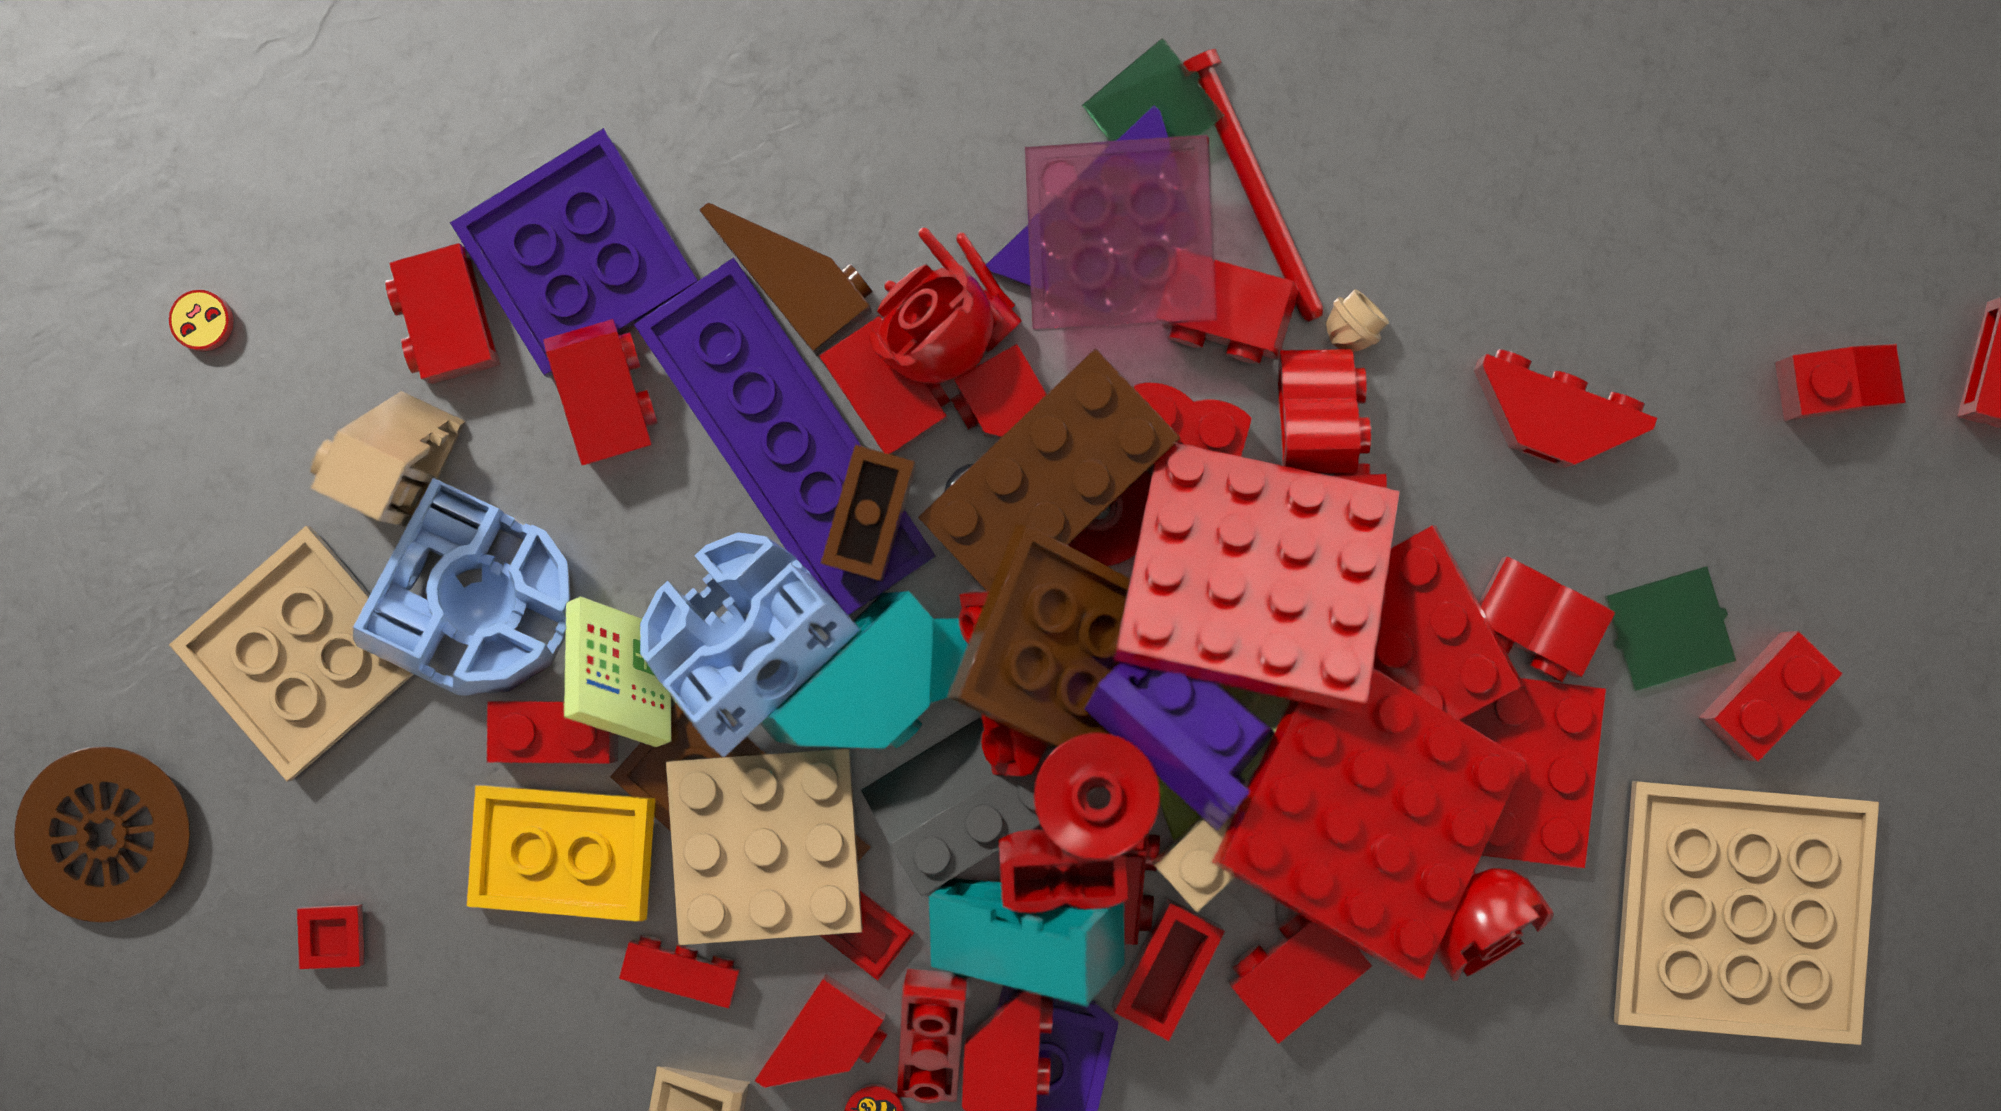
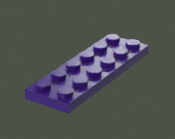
M734 257L634 324L784 548L813 575L848 616L936 557L904 509L883 582L821 564L855 444L859 446L861 444Z

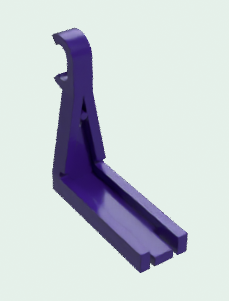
M1121 662L1097 686L1085 710L1112 735L1129 741L1141 750L1152 764L1156 775L1218 831L1235 813L1236 807L1249 794V791L1136 689L1152 669Z

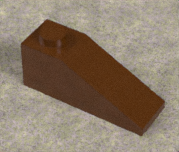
M709 202L699 209L707 222L816 357L872 313L871 307L865 298L873 291L851 264L841 270L832 258Z

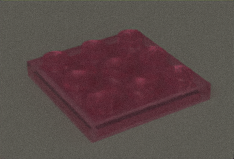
M1208 135L1025 147L1033 330L1053 331L1217 321L1210 142Z

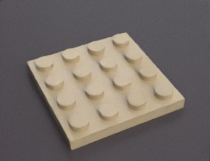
M1632 781L1614 1022L1618 1025L1861 1045L1879 802Z

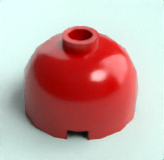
M942 260L949 271L944 267L933 271L925 264L914 269L897 282L882 300L877 310L884 318V322L879 328V334L872 328L870 330L869 338L873 351L890 367L914 382L941 384L969 372L981 361L992 335L994 318L987 294L978 281L963 266L953 260Z
M1490 868L1477 874L1473 872L1436 951V955L1451 980L1457 981L1462 971L1467 977L1471 976L1524 944L1521 940V937L1524 935L1521 930L1532 923L1536 931L1539 932L1553 919L1554 913L1533 884L1515 871Z

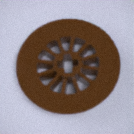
M115 747L80 749L48 765L26 790L17 812L14 831L15 850L20 868L25 879L36 894L49 906L69 917L99 923L120 921L136 916L163 898L174 885L183 869L190 837L187 810L172 780L163 770L147 758ZM107 782L116 783L119 786L110 808ZM90 784L93 786L95 809L81 792L82 788ZM130 791H133L140 797V801L122 814V809ZM70 798L83 814V819L64 811V806ZM148 808L153 823L151 825L131 826L130 821ZM58 820L74 826L77 829V833L74 835L58 836ZM112 820L115 826L111 834L117 840L116 844H106L97 847L94 842L98 837V833L92 828L94 823L103 824ZM153 832V848L133 840L132 835L135 833ZM66 842H78V849L63 860L58 845ZM126 849L147 857V862L141 870L127 853ZM87 854L88 860L79 877L71 870V866ZM115 858L129 875V880L121 884L118 883ZM100 861H102L104 885L92 882Z

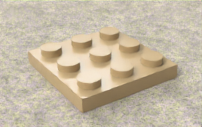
M305 526L169 644L286 781L295 779L414 675L355 645L353 626L370 594L311 526Z
M850 748L666 762L678 945L863 931Z

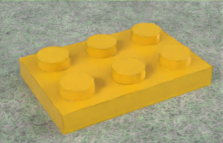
M475 785L467 907L638 922L647 920L655 798Z

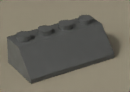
M981 716L861 789L889 845L921 897L998 851L999 840L1004 836L1017 831L1032 830L1040 825L1034 804L1035 783L1043 763L1054 749L1047 746L1032 774L1024 776L992 774L991 765L986 760L981 745V737L984 731ZM1097 787V788L1093 789V790L1090 792V794L1093 793L1094 791H1096L1097 789L1101 788V787Z

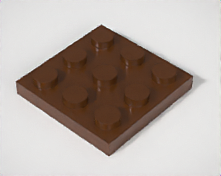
M1015 525L948 698L1054 750L1067 740L1089 733L1111 734L1085 708L1097 686L1121 663L1114 661L1131 579L1029 525Z

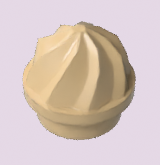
M1354 289L1345 299L1338 297L1333 302L1334 307L1325 323L1330 341L1335 347L1352 349L1353 352L1366 349L1373 344L1376 345L1382 339L1379 333L1389 324V321L1382 311L1363 293Z

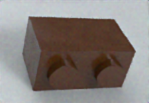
M855 444L822 556V565L879 582L884 581L917 467L915 461Z

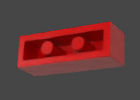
M640 935L639 940L632 939L628 943L619 979L728 1009L732 1005L742 969L734 966L735 960L719 955H713L712 960L697 956L698 950L682 945H676L675 950L661 947L662 940L645 935Z

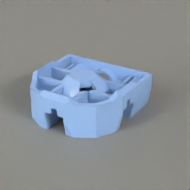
M433 478L353 626L354 643L357 647L459 696L510 692L535 674L544 671L552 665L566 637V603L571 601L567 560L545 530L526 523L522 525L502 510ZM499 530L524 540L511 565L507 562L502 565L494 561L495 556L487 555ZM430 550L441 555L442 558L431 570L426 587L427 599L409 590L419 578ZM482 568V582L471 583L463 587L457 578L458 575L467 570ZM525 608L558 622L555 629L556 632L547 646L515 630L524 615ZM444 634L459 643L468 645L453 674V678L448 675H441L435 669L428 666Z
M739 532L705 545L695 555L709 573L702 579L708 585L702 592L699 593L693 588L684 596L667 581L656 591L640 623L641 656L705 741L723 757L860 630L813 575L790 552L766 536ZM724 605L728 610L719 618L715 612ZM811 622L817 623L829 637L825 642L812 628ZM775 659L781 660L780 667L774 675L765 680H756L758 672L767 666L770 661ZM719 708L729 711L738 723L733 726Z

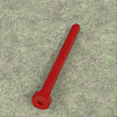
M1216 48L1202 52L1178 65L1179 71L1184 80L1193 78L1284 279L1294 281L1299 291L1295 303L1299 313L1307 322L1313 321L1323 316V305L1215 70V67L1222 63Z

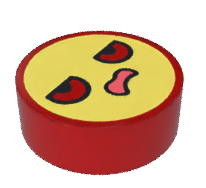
M192 290L182 294L173 303L169 312V327L174 338L180 344L196 351L217 349L228 340L233 329V314L227 302L218 295L206 290Z

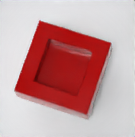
M362 904L312 906L297 909L299 969L344 968L365 965Z

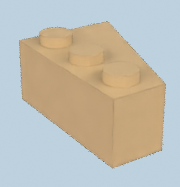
M400 391L340 429L333 442L327 439L322 443L311 465L310 472L316 475L311 489L379 521L407 527L433 478L438 480L466 421Z

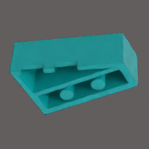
M952 878L945 882L929 896L931 967L950 971L956 976L974 977L1087 1006L1125 964L1124 901L1101 909L1079 908L1065 902L1048 911L1023 913L1003 907L1001 882Z

